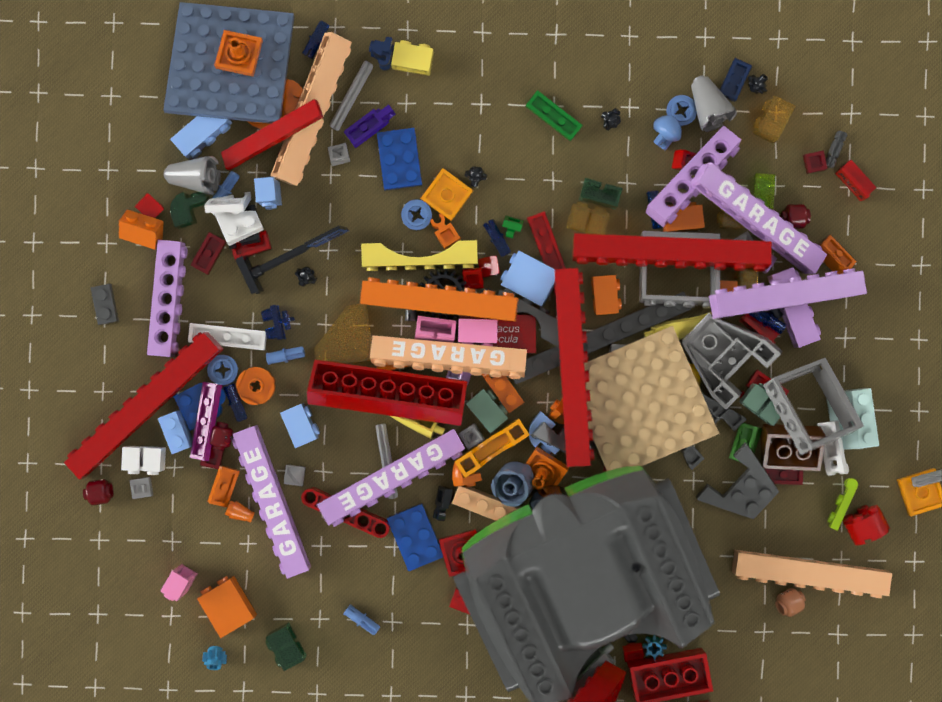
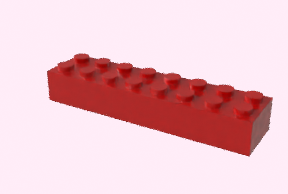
M314 360L307 389V401L311 405L461 426L467 381Z

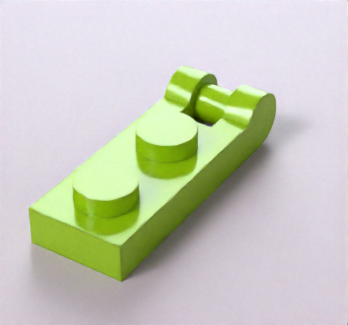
M847 478L844 481L845 491L843 495L839 494L835 502L838 506L835 512L832 511L827 520L829 527L837 531L858 487L857 480Z

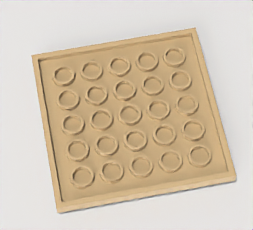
M673 326L584 363L585 370H589V382H586V390H590L591 402H587V410H591L592 421H588V427L593 429V440L607 471L628 466H643L719 434Z

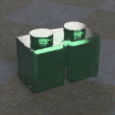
M585 178L578 200L614 210L618 207L623 188L605 184L603 190L599 188L602 182Z
M289 622L268 633L265 637L268 649L274 652L276 656L275 662L279 668L282 667L283 671L305 660L307 655L300 642L294 641L297 636Z

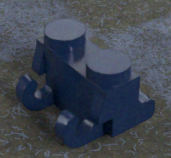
M386 37L384 42L371 40L369 47L371 57L378 60L379 66L383 71L391 68L394 51L391 37Z

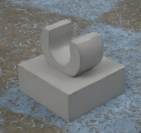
M151 477L130 480L132 499L153 496Z

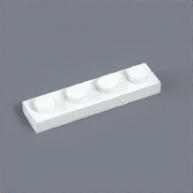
M190 323L188 342L193 343L192 339L200 332H209L221 346L256 350L266 349L267 331Z

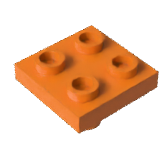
M224 30L214 65L215 68L254 77L263 43L262 38Z
M538 446L525 463L532 468L535 476L532 480V485L546 496L553 493L569 470L565 463Z

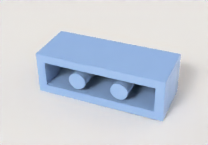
M197 116L170 140L189 160L191 158L195 159L202 153L201 150L205 146H210L216 141V137L219 134L226 133L231 128L230 125L233 122L230 119Z

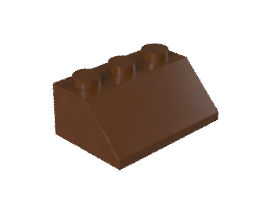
M763 424L760 443L761 463L764 469L821 471L825 445L801 455L785 425L775 424L771 426ZM803 426L812 443L826 437L821 426Z

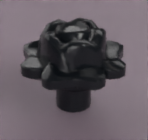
M762 74L760 77L755 75L748 77V87H750L751 92L756 94L767 92L765 82L768 80V77L765 74Z
M614 108L612 111L602 113L601 118L604 119L603 128L608 131L611 128H617L621 122L618 109Z
M473 166L470 170L465 171L464 176L471 180V186L478 187L480 181L486 180L487 174L484 173L481 167Z
M309 267L297 268L295 275L298 277L300 286L305 287L306 284L316 283L317 277L314 275V270H311Z

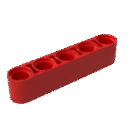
M310 487L303 492L301 500L304 505L321 512L317 504L333 495L318 488ZM308 492H313L315 494V501H309L307 499ZM360 508L361 512L359 514L343 518L344 523L378 538H384L390 531V525L385 518ZM366 516L369 520L368 524H361L359 517ZM384 524L386 531L382 533L377 531L376 525Z

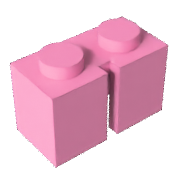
M418 316L415 339L453 343L456 321Z
M459 319L458 343L472 345L474 343H481L483 346L497 344L498 320Z
M181 564L171 572L160 592L164 593L167 599L178 601L188 592L198 573Z

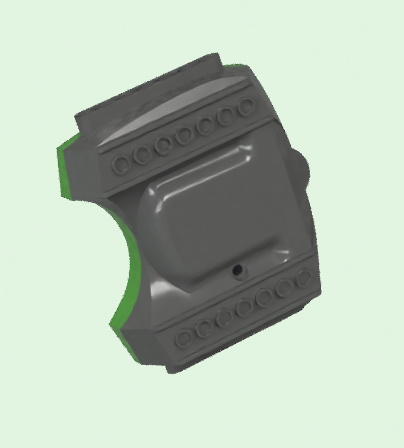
M628 466L606 471L565 488L552 485L539 489L531 497L528 505L509 513L485 527L462 547L465 571L453 576L455 584L507 692L509 693L520 688L530 702H557L575 698L576 680L586 660L601 646L609 644L625 635L652 634L661 636L682 649L715 623L709 601L720 596L670 479L667 478L655 483L641 466Z

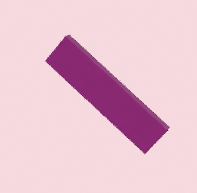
M203 382L190 458L209 461L212 446L210 445L212 428L216 423L222 389L220 384Z

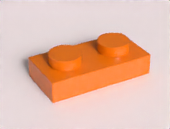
M220 465L207 502L213 505L228 507L240 471Z

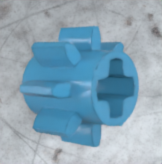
M653 635L651 638L646 636L645 640L648 643H644L642 646L644 649H647L646 656L650 654L654 659L658 655L663 657L664 652L662 649H667V645L662 644L664 638L656 637V635ZM652 643L656 644L657 649H653Z
M211 646L207 652H203L202 661L204 665H207V669L219 670L222 664H226L227 655L223 648Z

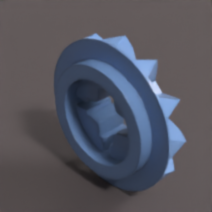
M686 95L675 96L667 105V115L675 117L679 121L680 126L690 124L697 115L694 100ZM678 106H680V108L688 107L684 112L685 117L682 114L675 115L676 112L679 110Z
M411 200L404 205L401 217L403 223L409 229L417 231L424 229L430 224L432 212L426 202ZM421 208L420 215L424 219L417 218L412 222L414 216L409 211L417 212Z
M218 355L208 364L207 373L215 384L227 385L232 383L238 376V366L236 361L230 356ZM222 362L225 368H230V370L225 372L224 376L221 372L215 371L222 367Z

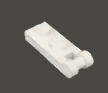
M838 420L817 423L818 426H821L826 437L840 431ZM842 438L825 444L823 458L827 475L832 476L836 475V473L841 475L848 474L849 467L845 460ZM833 460L837 461V465H834Z

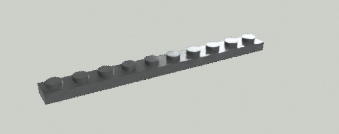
M681 292V293H679V294H677V295H674V296H686V295H685V292ZM656 304L655 306L644 308L586 333L587 343H583L584 351H588V353L691 310V308L683 307L681 304H675L674 307ZM559 345L526 359L525 377L513 379L515 384L560 366Z

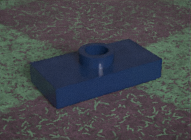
M737 58L733 59L720 88V91L727 99L734 102L737 100L752 65Z

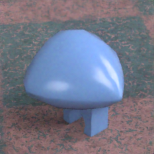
M665 115L658 117L654 121L653 128L656 132H659L654 143L666 151L672 142L681 139V126L675 117Z

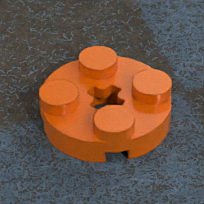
M248 368L239 375L236 382L240 398L250 405L266 403L275 392V378L265 368ZM259 381L261 388L254 391L251 383Z

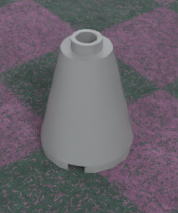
M701 75L693 80L691 88L702 131L703 129L705 132L718 129L723 126L722 122L728 119L730 122L737 115L735 107L709 77Z
M205 156L168 165L164 170V178L169 184L213 195L215 194L213 192L219 188L221 172L216 168V164H219L218 160L214 156Z

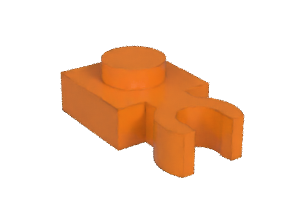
M439 214L440 223H435L433 219L430 221L432 227L438 229L434 232L435 236L444 250H446L457 241H461V238L451 223L445 225L444 216Z

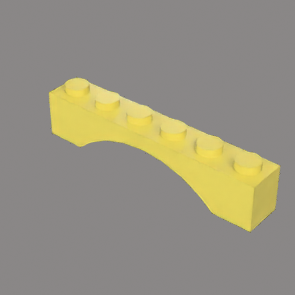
M477 240L457 241L443 252L427 257L404 256L386 248L381 243L361 244L362 267L367 268V271H378V268H386V271H397V267H405V270H416V267L423 266L424 270H435L436 266H443V269H455V266L462 265V269H472L474 265H478Z

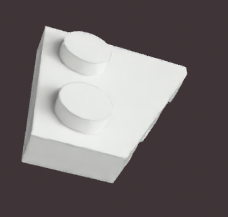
M244 192V197L234 198V195L208 199L204 205L205 213H212L213 215H220L224 212L240 214L245 211L251 201V192Z
M244 211L240 214L224 212L223 214L215 215L229 246L264 230L256 211Z

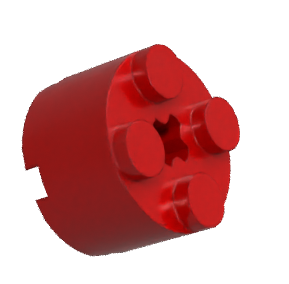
M868 505L861 506L857 509V513L846 515L842 520L854 545L866 544L864 540L869 539L873 542L889 532L888 529H890L878 505L868 507Z

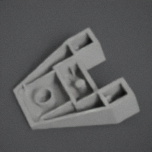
M710 314L682 342L709 393L726 410L742 393L728 380L742 364L753 355L768 368L782 353V350L769 338L720 318L713 319Z

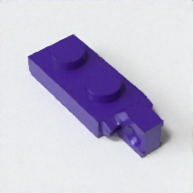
M389 104L382 110L373 109L347 128L344 133L353 146L357 148L384 128L396 114Z

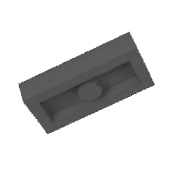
M112 284L90 287L98 325L118 322Z

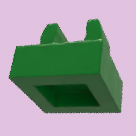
M505 215L502 227L508 228L505 237L513 239L515 231L521 232L524 220Z

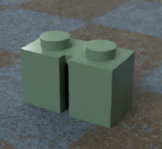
M752 383L738 401L768 425L774 426L780 418L761 383L758 385Z
M482 389L466 402V405L485 428L492 433L508 419L506 416L508 411L502 404L498 406L493 401L496 397L489 389L487 391Z

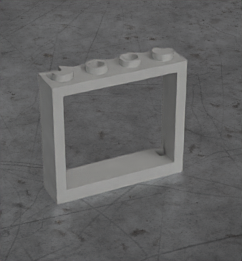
M642 231L640 235L720 239V234ZM647 266L640 267L639 303H644L645 306L664 304L665 307H674L675 304H681L686 308H692L695 305L711 308L709 297L646 295ZM710 267V295H714L715 290H720V270Z
M826 358L774 377L763 385L801 455L849 435L864 426ZM811 372L843 427V430L813 443L781 387V384Z

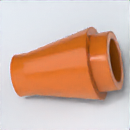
M230 501L225 515L229 516L230 519L250 523L255 512L238 501Z

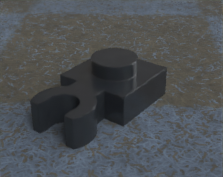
M439 485L435 500L437 506L434 510L433 518L445 521L446 509H449V505L453 500L452 489Z

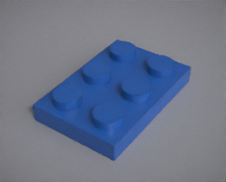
M415 128L378 132L377 140L384 190L422 186Z
M423 503L387 517L408 571L443 558L440 544Z

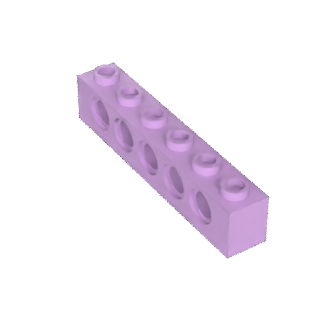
M723 125L647 206L646 214L662 227L667 223L671 224L678 216L676 213L680 209L683 211L690 204V198L692 196L697 197L700 193L690 185L693 180L691 176L696 175L700 167L704 165V162L715 163L722 170L728 163L727 159L730 156L734 157L739 152L741 139ZM716 149H721L724 153H719ZM678 189H684L687 193H681ZM671 202L674 204V206L669 207L665 203Z
M158 240L147 355L175 357V354L178 352L179 344L176 342L177 335L180 333L178 318L182 313L180 297L184 294L182 277H185L186 267L183 265L184 258H187L188 253L185 243ZM171 256H174L176 262L170 266L168 260ZM169 275H172L174 278V282L171 285H168L166 282ZM167 294L172 296V301L169 304L165 303V296ZM165 313H168L170 315V321L168 323H165L163 321V315ZM163 332H166L168 334V340L166 342H163L161 340V335Z

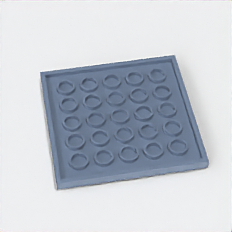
M180 2L163 111L169 114L273 123L280 119L294 25V13ZM224 30L262 38L263 43L254 77L215 68L214 65Z

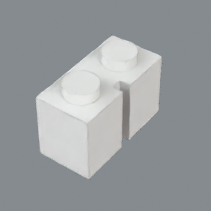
M122 447L121 470H128V474H140V471H147V475H159V472L165 470L166 447Z

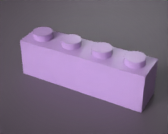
M794 267L767 276L769 283L777 280L788 283L790 278L800 277L798 271L794 270ZM803 304L779 308L781 313H783L782 317L794 348H800L821 340L819 336L821 331L819 326L814 323V312L811 306Z

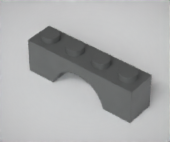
M505 288L504 291H503L502 289H500V291H499V293H498V296H503V292H506V293H515V292L511 291V290L508 289V288ZM524 297L521 300L519 299L517 313L525 312L534 316L540 324V337L558 346L557 316L554 318L548 315L550 311L541 306L539 309L531 306L533 302Z

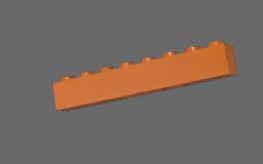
M368 277V281H362L360 304L516 321L519 298L514 297L515 293L503 292V296L495 295V291L484 290L483 294L476 293V289L464 288V292L456 291L457 287L445 286L444 290L437 289V285L433 284L418 287V283L406 282V285H399L397 280H387V283H380V279Z

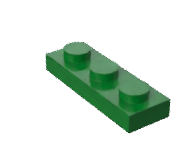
M538 90L525 106L570 142L583 126Z

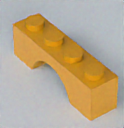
M517 418L464 453L461 457L455 459L454 462L466 478L495 456L516 445L530 434L520 419Z

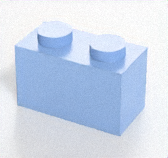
M274 177L254 178L255 196L258 204L268 210L277 209V206L282 205L280 182Z
M302 403L280 413L295 448L319 438L318 434H320L317 424L312 423L310 418L312 412L308 405L305 406Z
M180 410L158 418L171 454L192 447L193 438Z

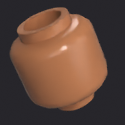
M790 588L777 595L775 605L780 614L792 617L804 610V601L806 599L801 591Z

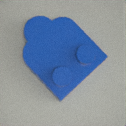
M199 383L173 396L190 431L195 429L203 383ZM221 389L217 418L222 414V404L226 400V393L223 389Z

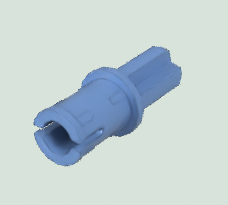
M231 171L223 184L218 185L219 188L213 198L232 194L231 190L238 181L239 175Z
M302 346L291 349L282 348L281 351L266 353L268 365L284 361L288 363L289 360L305 357V350Z
M351 604L343 614L357 623V627L361 626L372 635H375L380 628L377 623L366 616V613H361Z

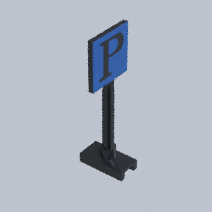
M337 226L305 242L304 245H300L262 265L258 264L252 267L249 258L246 256H241L235 260L251 294H259L264 290L258 277L305 253L311 247L316 248L348 232L349 229L348 227Z

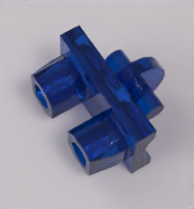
M271 305L269 309L261 312L263 322L270 320L274 322V327L265 329L267 339H286L283 324L286 330H290V322L295 321V318L288 317V312L282 311V319L279 305Z

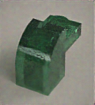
M196 192L191 194L189 198L187 193H179L173 199L170 206L174 227L181 229L196 224L197 221L193 208L205 205L209 199L208 195Z

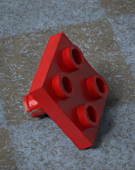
M476 529L439 539L449 577L465 571L462 547L477 533Z

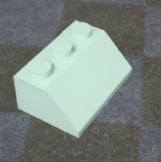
M871 388L844 390L864 426L842 437L843 449H862L879 446ZM827 400L830 421H837L838 418ZM839 421V426H840V431H841V430H843V427H842V425H841V423H840V421Z

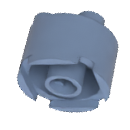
M520 462L504 464L492 480L491 489L493 495L496 498L498 497L502 501L501 503L506 506L515 507L522 504L534 489L532 480L535 476L532 468L528 464Z

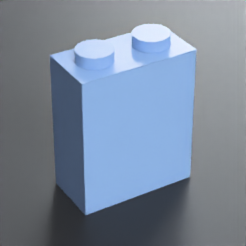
M518 251L510 259L509 263H511L509 270L503 272L500 279L502 280L501 285L543 307L555 286V269Z

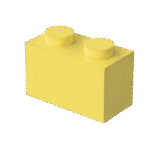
M401 40L400 43L395 42L391 62L392 69L430 76L434 55L433 48H430L427 44L411 45V42Z

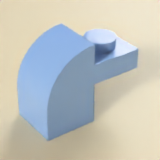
M540 411L529 425V439L535 448L541 442L543 450L549 454L551 452L556 454L560 449L549 446L547 443L531 436L542 422H545L551 429L556 425Z

